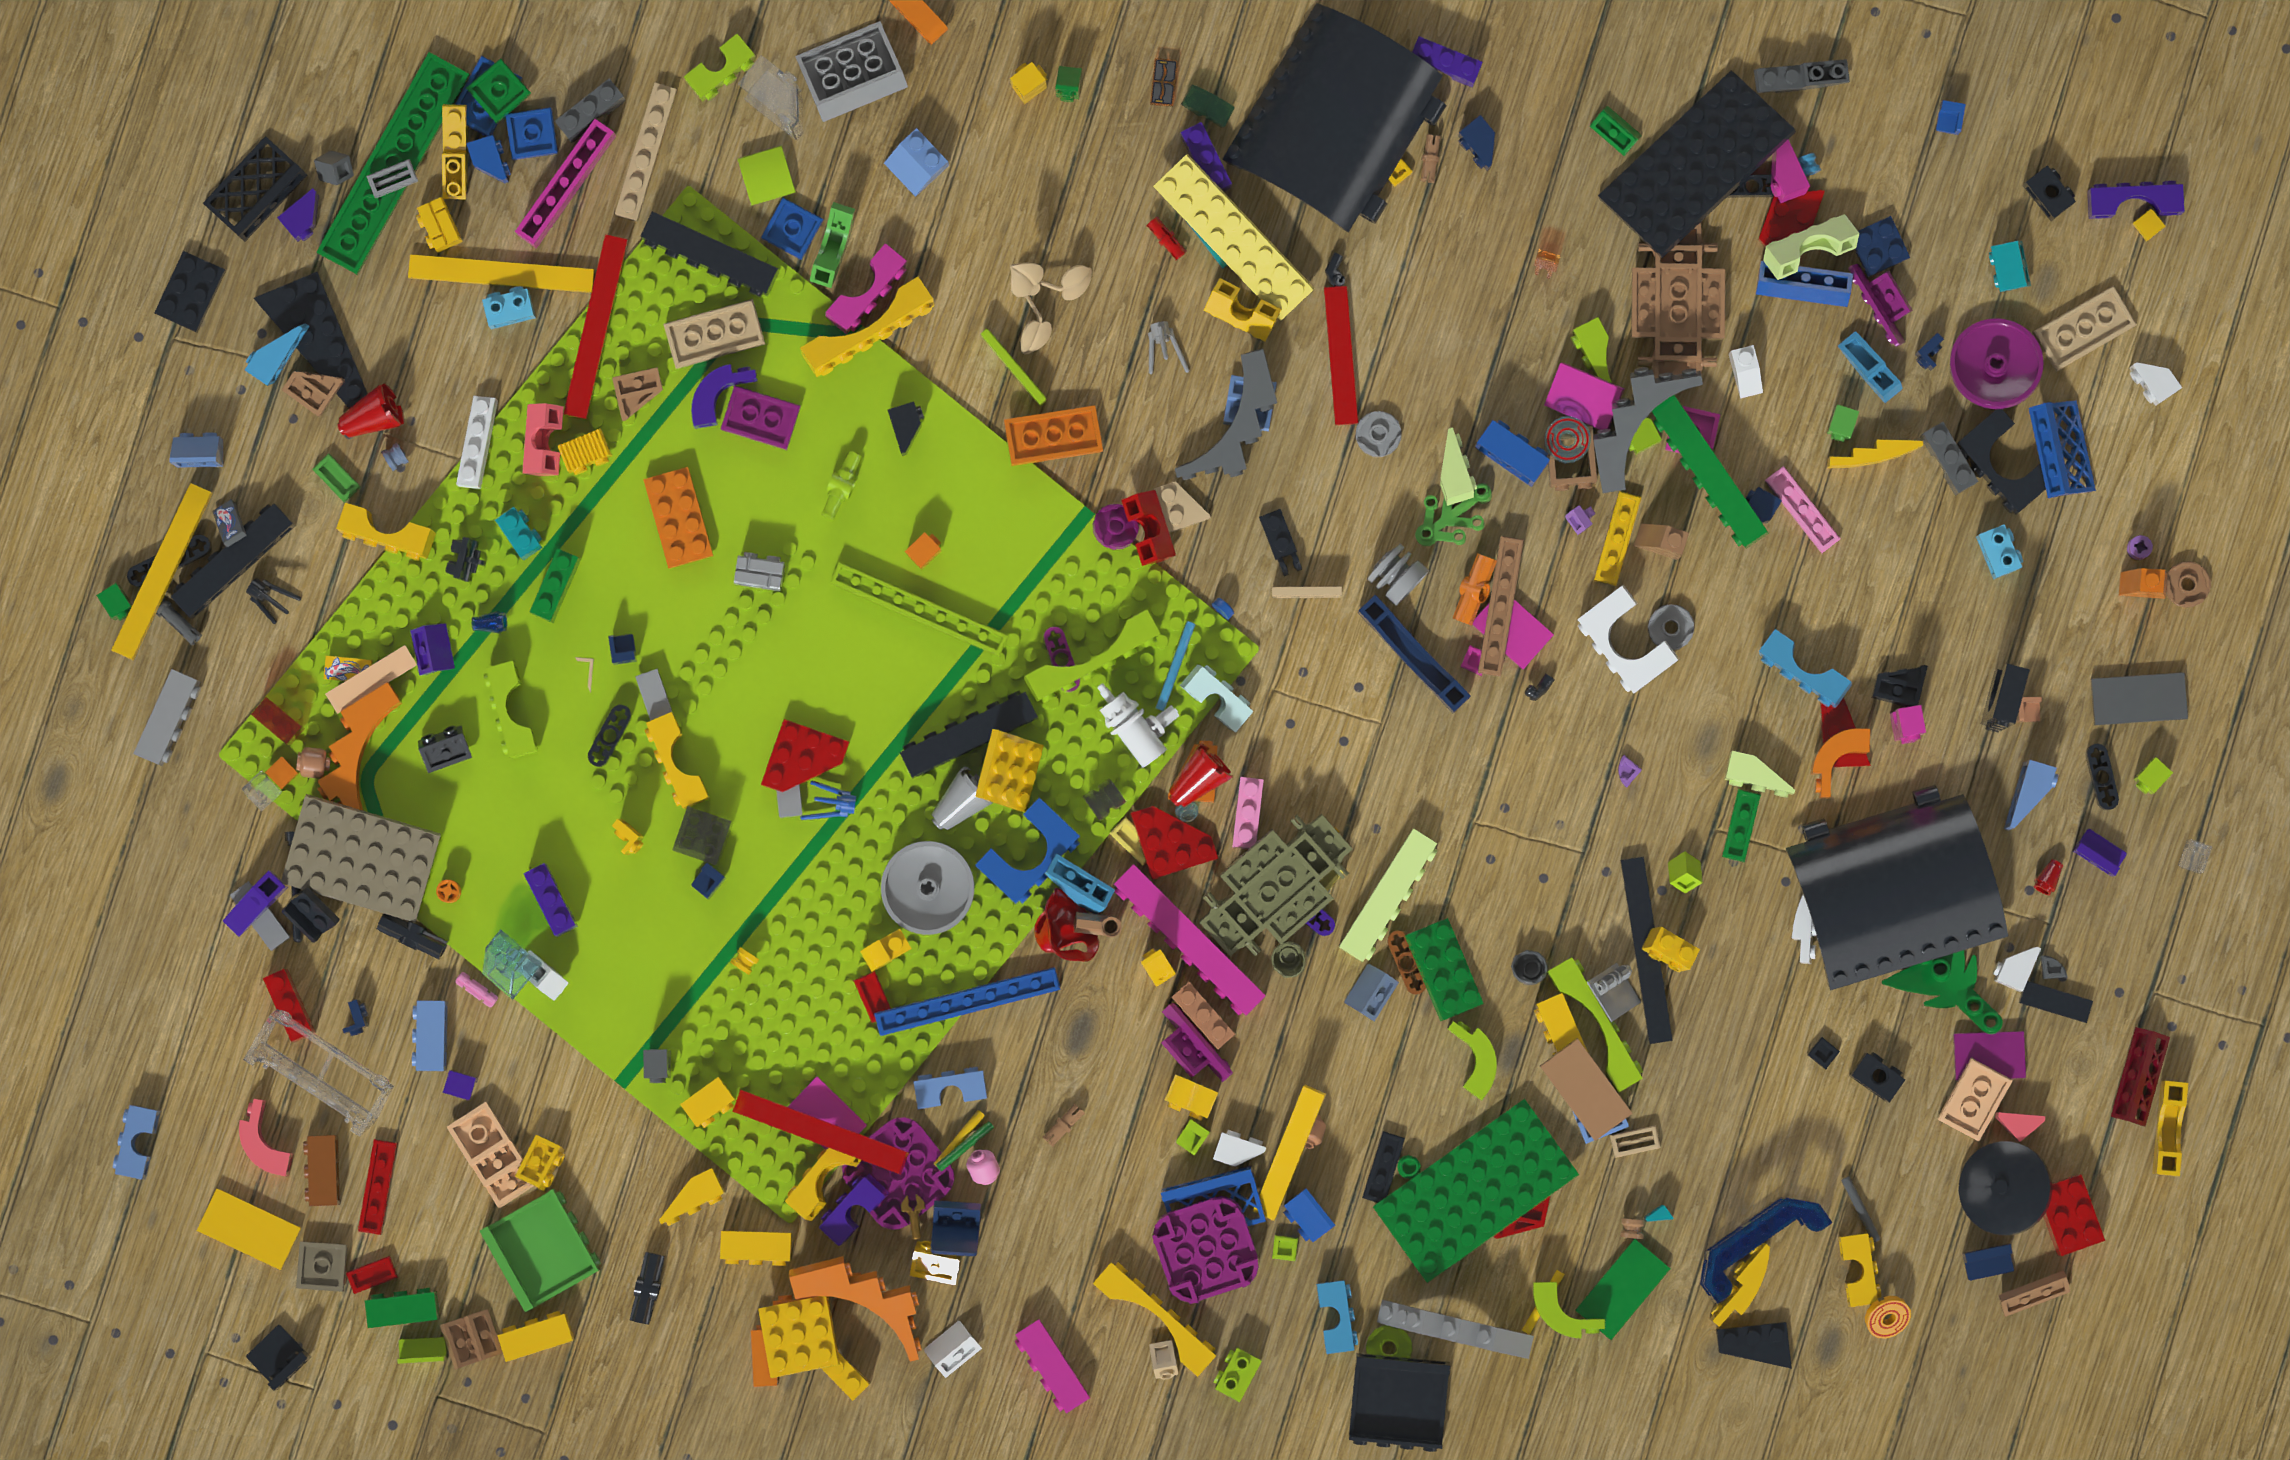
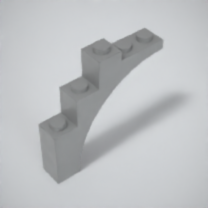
M1386 1300L1381 1302L1377 1323L1418 1334L1529 1359L1534 1338L1532 1335Z

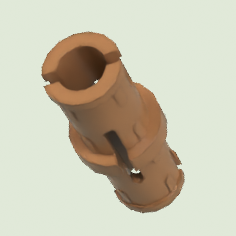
M1426 135L1425 153L1421 158L1423 167L1420 181L1426 182L1428 177V183H1435L1436 165L1440 160V157H1438L1440 136L1436 135L1433 141V135Z
M1074 1103L1061 1119L1057 1118V1123L1042 1137L1054 1147L1066 1132L1069 1133L1071 1131L1070 1128L1085 1113Z

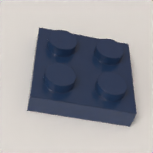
M1891 216L1858 230L1859 238L1857 247L1854 250L1867 278L1910 259L1909 253Z

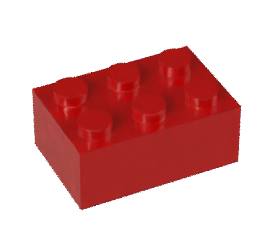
M2076 1174L2052 1183L2051 1202L2043 1217L2057 1256H2064L2104 1242L2105 1238L2082 1174Z

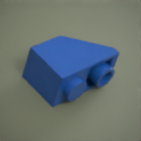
M491 135L466 143L473 166L477 170L504 184L509 182L507 176L511 175L508 163L502 161L500 154L504 153L500 140L496 141L495 137Z

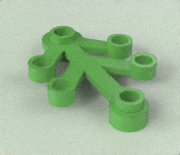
M1483 483L1476 485L1477 489L1474 490V498L1462 501L1453 509V504L1447 506L1444 498L1441 518L1435 523L1434 512L1438 508L1439 503L1435 496H1427L1424 499L1426 508L1424 524L1419 526L1415 533L1417 542L1422 546H1432L1436 541L1454 542L1457 545L1464 544L1466 542V534L1463 530L1457 529L1453 533L1442 532L1441 530L1446 526L1472 528L1475 531L1482 530L1485 522L1481 516L1475 515L1472 518L1459 516L1477 502L1480 504L1488 503L1492 498L1490 487ZM1480 489L1486 490L1484 495H1479L1478 491ZM1434 500L1435 504L1433 506H1428V501ZM1480 520L1482 522L1479 526H1474V521ZM1425 531L1431 532L1429 537H1423ZM1458 534H1462L1463 538L1461 540H1456L1455 536Z

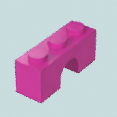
M1921 705L1900 708L1890 713L1895 741L1901 740V744L1913 743L1921 739V735L1926 733Z

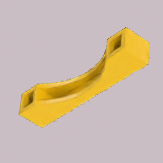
M916 277L898 288L895 299L889 309L872 325L857 333L846 336H819L800 347L802 356L816 377L827 375L838 364L849 362L856 353L870 349L874 342L890 337L893 331L899 327L904 328L913 321L912 319L919 315L924 316L928 314L932 307H934L933 298L920 278Z
M1111 1262L1093 1284L1109 1299L1134 1302L1157 1315L1174 1337L1179 1351L1180 1362L1198 1377L1216 1357V1354L1213 1353L1216 1348L1207 1340L1202 1343L1196 1338L1197 1331L1189 1324L1184 1327L1178 1322L1181 1317L1171 1308L1167 1312L1160 1306L1163 1301L1154 1293L1149 1296L1143 1290L1146 1286L1136 1277L1132 1281L1126 1275L1128 1270L1119 1262L1115 1265Z

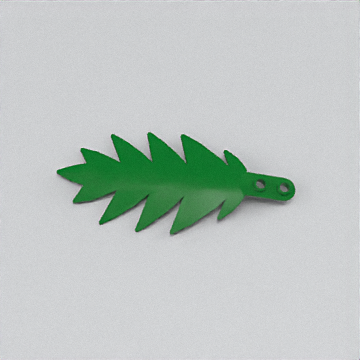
M1964 950L1913 965L1882 980L1883 985L1901 991L1938 996L1925 1001L1924 1006L1932 1008H1952L1957 1006L1987 1034H1996L2003 1026L2002 1017L1973 990L1977 981L1976 955L1971 957L1965 970ZM1972 1004H1977L1979 1006V1009L1976 1011H1972L1970 1009V1006ZM1994 1020L1996 1024L1993 1027H1989L1987 1021Z

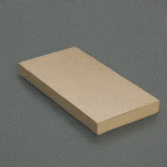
M2113 285L2033 331V334L2057 372L2125 333L2137 324Z
M753 299L664 324L676 369L765 345Z

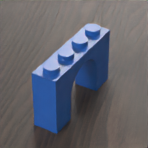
M1040 798L1023 815L1046 838L1047 853L1042 863L1031 870H1017L1009 866L995 851L990 849L975 865L1015 904L1019 901L1023 904L1032 895L1030 892L1031 888L1035 884L1039 887L1048 878L1045 873L1055 854L1062 857L1067 851L1072 853L1080 844L1077 841L1080 836Z

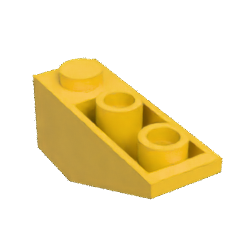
M1153 948L1142 955L1144 960L1141 961V965L1156 987L1176 975L1161 949L1156 952Z
M714 1168L694 1176L688 1181L659 1219L661 1224L667 1223L670 1226L681 1220L680 1215L687 1212L690 1216L702 1210L700 1205L707 1202L713 1205L723 1200L721 1195L726 1192Z

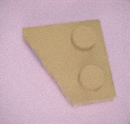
M1176 481L1154 488L1169 533L1211 519L1210 515Z

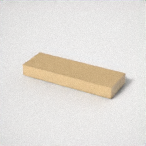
M1272 587L1273 598H1340L1342 596V587Z

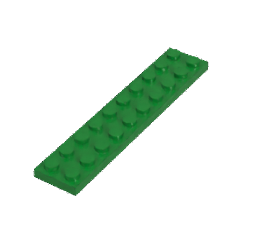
M428 52L319 246L317 254L358 276L408 187L406 186L375 198L366 176L410 159L416 173L443 125V104L454 105L470 77L469 73ZM404 167L402 169H399L397 171L374 179L373 181L374 183H377L379 181H382L384 179L407 171L408 167ZM411 175L406 176V177H404V178H401V179H399V180H396V181H394V182H391V183H389V184H386V185L381 186V187L376 188V189H377V191H379V190H381V189H384V188H386V187H389V186H391V185H394V184H396V183H399V182H401V181H404V180H406V179H409V178H411Z

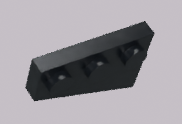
M1786 1322L1716 1329L1719 1353L1792 1369Z

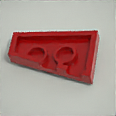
M1844 697L1836 708L1832 705L1827 707L1820 702L1822 745L1842 731L1856 729ZM1847 753L1841 755L1835 761L1832 768L1871 765L1866 754Z

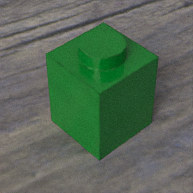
M114 583L96 595L111 619H119L121 621L127 618L132 603L119 584Z

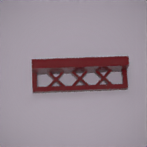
M2135 1027L2111 1117L2146 1127L2170 1041L2169 1036ZM2157 1038L2161 1039L2158 1050L2155 1049ZM2153 1062V1065H2154V1066H2153V1070H2152V1072L2150 1073V1072H2149V1067H2150V1064ZM2147 1085V1092L2143 1095V1088ZM2140 1107L2141 1113L2138 1120L2135 1119L2137 1110Z

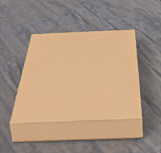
M1970 1058L1937 1119L1980 1141L2013 1080Z

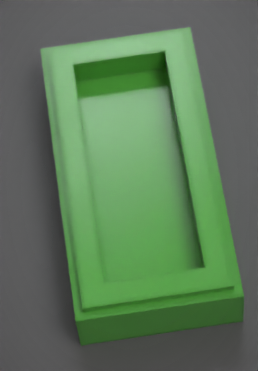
M327 454L312 469L344 503L361 488L330 454Z

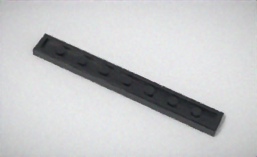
M1644 857L1620 860L1649 1044L1673 1041L1661 963L1651 958L1649 953L1642 950L1650 930L1655 928Z

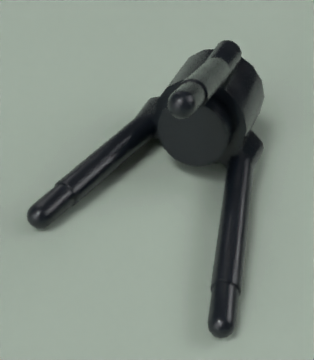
M256 578L250 583L246 593L251 596L250 600L260 608L273 624H276L275 618L260 601L267 600L285 614H289V611L269 596L271 592L269 588L298 601L301 600V597L271 584L266 579L261 581Z

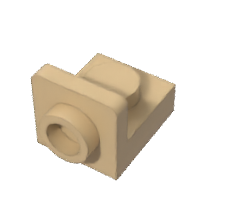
M1172 1340L1149 1344L1155 1378L1170 1379L1174 1375H1178Z

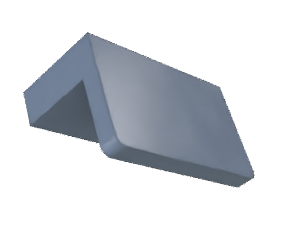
M1367 964L1344 1003L1375 1022L1399 982L1371 964Z

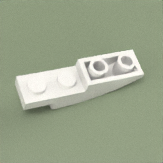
M1803 895L1796 911L1792 939L1801 940L1800 963L1812 964V959H1816V945H1813V936H1816Z

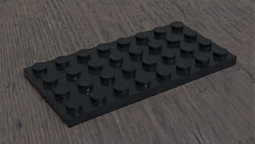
M1731 70L1598 195V198L1663 258L1795 134V128Z

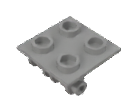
M1615 963L1587 982L1611 1022L1641 1003L1627 980L1632 973V968L1629 965L1619 967Z

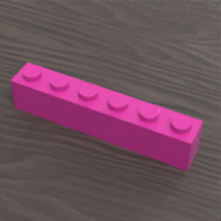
M593 120L515 230V233L520 238L537 249L615 139L614 131L598 120Z

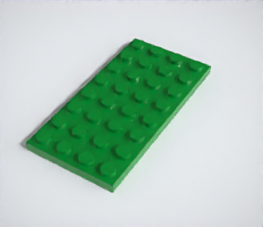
M1523 1099L1374 1205L1373 1208L1428 1284L1578 1177L1579 1173L1527 1101Z

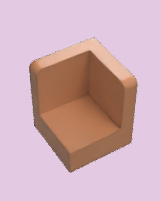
M2023 697L2016 722H2040V702H2042V697Z

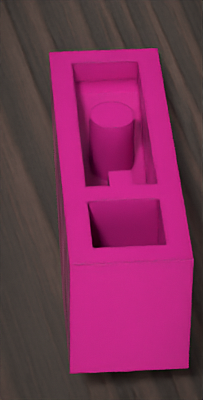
M1788 139L1772 154L1771 190L1773 195L1778 197L1780 203L1806 194L1810 187Z

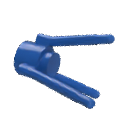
M813 780L810 782L811 785L841 795L837 796V799L814 798L815 801L836 804V810L840 811L802 815L800 817L801 820L838 816L848 817V813L854 814L856 796L850 795L851 792L842 791Z

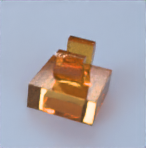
M1539 249L1534 266H1536L1535 275H1538L1539 270L1543 268L1548 271L1547 278H1551L1552 273L1557 270L1561 256Z

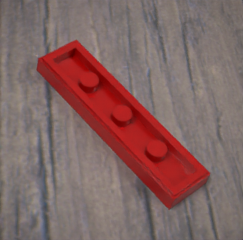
M373 1140L358 1232L382 1235L398 1143Z

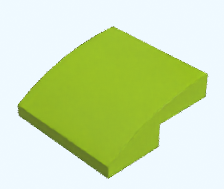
M782 145L737 158L751 206L795 193Z

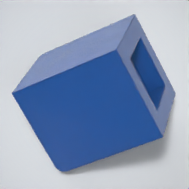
M1943 100L1939 107L1936 131L1959 135L1962 129L1966 104Z

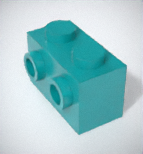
M2014 241L1991 246L1992 251L1989 252V259L1991 265H1995L1996 274L1993 277L1996 288H1999L2000 292L2031 286L2023 242Z
M513 507L495 519L523 561L543 548L539 543L542 538L535 528L530 530L526 524L529 519L522 509L517 511Z

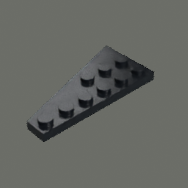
M318 272L253 298L284 334L300 325H309L308 330L296 348L319 374L339 377L345 380L336 394L348 408H351L368 394Z

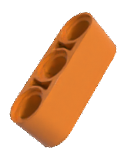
M889 0L929 44L932 45L948 30L944 22L923 0Z

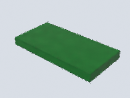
M1634 1238L1575 1311L1585 1319H1605V1329H1600V1332L1612 1340L1671 1268Z

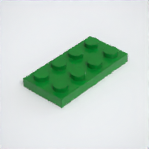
M1448 918L1405 935L1440 1022L1484 1004Z

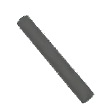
M1850 1176L1842 1179L1841 1181L1869 1237H1872L1874 1242L1880 1240L1881 1238Z

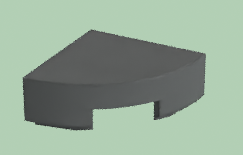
M2041 956L2043 979L2067 977L2066 970L2060 962L2050 956Z

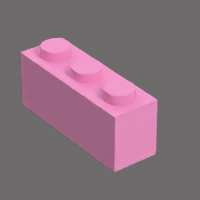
M1240 777L1232 848L1249 849L1257 841L1263 779Z

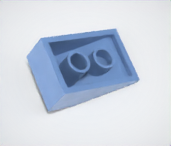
M2033 760L2023 763L2004 826L2005 830L2015 828L2052 787L2055 788L2059 774L2055 773L2056 767Z

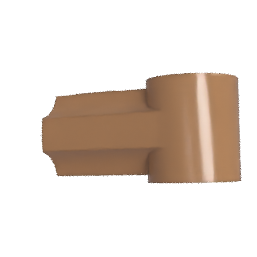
M1076 912L1074 918V932L1115 937L1122 929L1121 922L1112 915ZM1113 920L1115 922L1114 930L1106 932L1104 929L1105 923Z

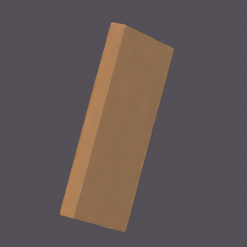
M1578 1038L1540 1065L1541 1069L1594 1141L1633 1114Z

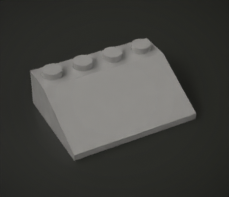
M880 21L795 56L823 122L908 87L902 69Z

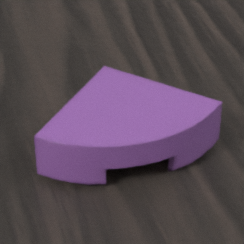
M1625 755L1620 760L1618 774L1622 784L1627 788L1642 769Z

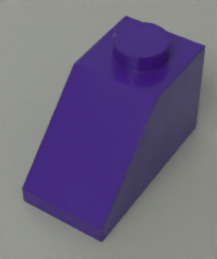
M313 188L277 217L297 242L301 239L302 241L307 240L314 233L312 230L316 228L319 195Z

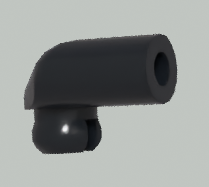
M1333 252L1325 274L1332 286L1340 287L1345 283V277L1342 276L1339 270L1344 257Z
M1545 673L1536 688L1533 685H1529L1524 693L1529 697V700L1536 701L1546 694L1555 679Z

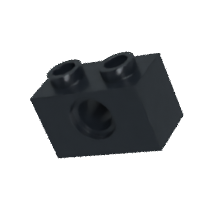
M2047 165L2026 181L2023 187L2048 219L2053 221L2076 201L2074 199V192L2068 186L2064 187L2060 182L2061 177L2054 168L2050 169ZM2046 187H2053L2057 192L2056 197L2047 196L2045 192Z
M1874 1052L1871 1054L1864 1053L1849 1076L1885 1102L1890 1103L1906 1080L1901 1077L1903 1072L1892 1065L1888 1068L1882 1063L1884 1059ZM1876 1069H1880L1884 1073V1079L1880 1083L1873 1079V1072Z

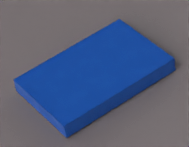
M481 56L455 105H467L468 127L488 137L493 134L498 123H495L466 89L495 63ZM515 74L519 78V80L522 81L523 78Z

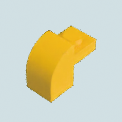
M898 929L867 946L860 953L871 972H874L912 948L901 929Z

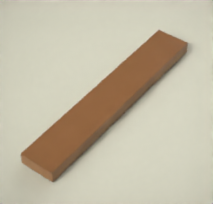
M1500 536L1478 668L1479 674L1501 677L1523 539Z

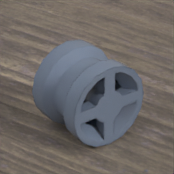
M397 442L393 444L391 449L381 451L392 471L397 470L400 464H407L409 462Z

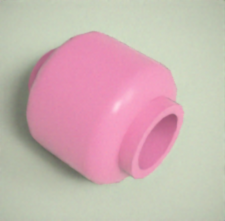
M976 1150L967 1159L966 1166L974 1182L988 1185L997 1179L1000 1167L993 1152L989 1150Z

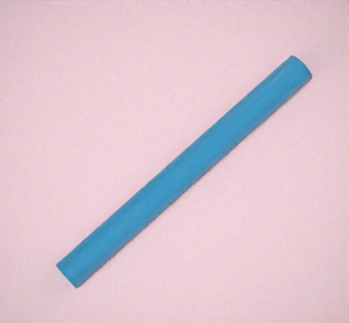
M1186 622L1156 705L1158 710L1164 711L1195 627V624L1192 622Z

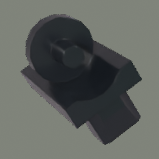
M463 537L462 540H452L451 552L459 555L457 562L449 561L447 563L446 573L453 575V578L470 582L471 574L476 573L478 565L485 566L486 561L480 560L481 551L477 550L479 542Z

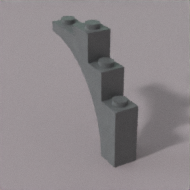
M1264 348L1241 354L1244 372L1243 393L1239 409L1231 426L1223 437L1206 453L1193 461L1175 467L1177 478L1182 477L1183 480L1196 477L1197 472L1205 471V474L1219 471L1218 467L1220 466L1223 468L1224 475L1229 474L1230 477L1242 475L1243 470L1247 469L1240 442L1245 441V445L1259 441L1258 437L1262 436L1256 409L1260 408L1261 412L1274 409L1273 404L1278 403Z
M1647 367L1635 369L1634 373H1630L1634 400L1630 401L1629 398L1616 400V403L1612 404L1616 431L1603 429L1597 431V434H1593L1602 493L1626 490L1624 471L1627 452L1640 424L1655 407L1667 398L1685 389L1703 385L1701 370L1686 369L1682 371V374L1673 375L1670 372L1659 375V378H1654L1653 369L1648 370Z

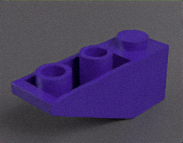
M268 870L224 918L223 922L240 937L289 887L283 884L273 871Z

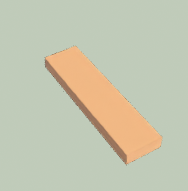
M404 645L325 693L338 714L417 664Z

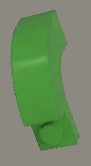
M833 202L825 235L813 263L810 282L832 288L852 231L854 208Z

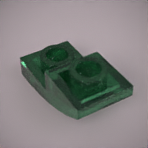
M1193 84L1189 87L1181 103L1182 106L1197 116H1204L1221 128L1226 126L1235 108L1225 100Z

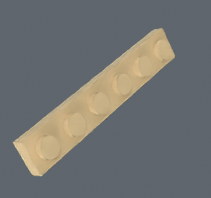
M654 83L616 208V216L638 222L677 94L676 88Z

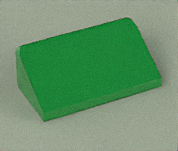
M1609 106L1605 107L1590 125L1596 133L1623 156L1642 137L1637 130Z

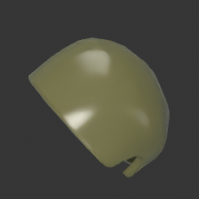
M1285 941L1283 944H1279L1274 948L1271 956L1273 968L1284 978L1298 976L1303 972L1306 965L1304 949L1293 941Z

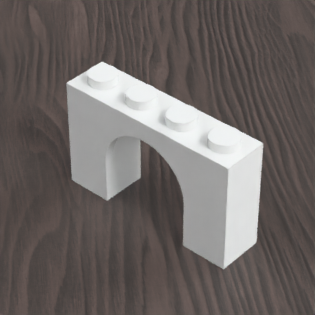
M1623 585L1578 619L1580 622L1578 627L1585 636L1590 635L1594 643H1592V646L1599 655L1603 653L1608 659L1606 664L1613 673L1618 672L1622 680H1620V683L1627 692L1631 690L1633 693H1636L1677 662L1679 657L1667 641H1664L1639 659H1628L1615 651L1610 640L1612 626L1619 617L1638 604Z

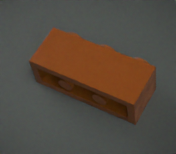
M338 1135L307 1136V1141L303 1142L304 1155L308 1156V1164L304 1165V1177L308 1178V1188H305V1201L309 1202V1206L340 1205Z

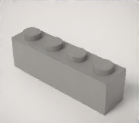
M171 669L133 754L160 766H163L164 762H169L173 752L170 750L174 741L177 742L182 733L180 726L183 720L187 721L192 708L189 706L193 699H197L201 691L200 681Z

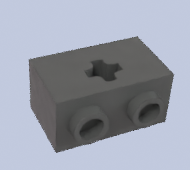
M643 1050L644 1078L650 1079V1083H666V1078H671V1050Z

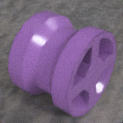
M2139 535L2128 542L2127 552L2131 558L2141 560L2151 554L2153 545L2148 537Z

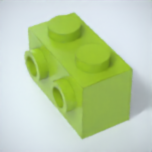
M1237 1347L1235 1351H1229L1224 1361L1228 1365L1224 1372L1219 1370L1213 1383L1217 1384L1216 1390L1240 1402L1262 1360Z

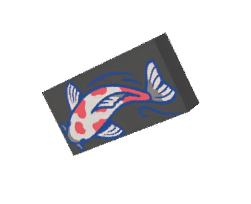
M232 499L212 511L222 541L227 547L247 536L236 503Z

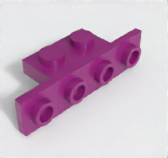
M1859 264L1850 266L1848 269L1853 274V283L1859 285L1862 290L1861 296L1866 304H1870L1874 310L1875 320L1885 328V335L1888 341L1896 347L1904 344L1906 341L1894 322L1913 310L1891 273L1888 271L1869 282Z
M1172 1002L1162 1011L1177 1030L1161 1043L1191 1078L1206 1065L1210 1067L1222 1082L1233 1074L1229 1064L1224 1059H1221L1215 1052L1214 1046L1203 1038L1197 1026L1191 1024L1180 1007Z

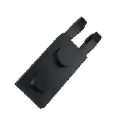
M1281 509L1260 516L1259 520L1283 576L1289 575L1287 565L1283 560L1284 557L1289 555L1292 557L1293 565L1297 572L1302 570L1296 554L1295 544Z

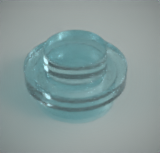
M1195 802L1185 807L1179 805L1175 809V814L1183 822H1191L1198 815V806Z

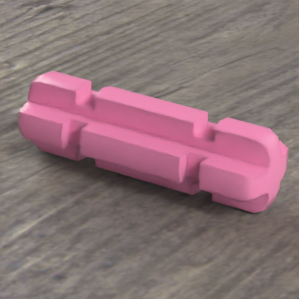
M465 972L460 973L455 981L460 987H466L465 990L478 1000H484L483 1003L488 1007H492L498 999L497 995L492 992L488 993V989L476 980H470V976Z

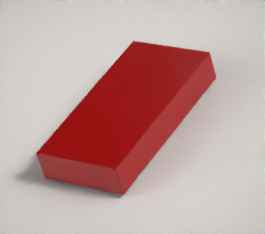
M871 972L853 980L871 1022H876L874 1013L891 1009L876 972Z
M391 1256L346 1272L354 1294L398 1278Z

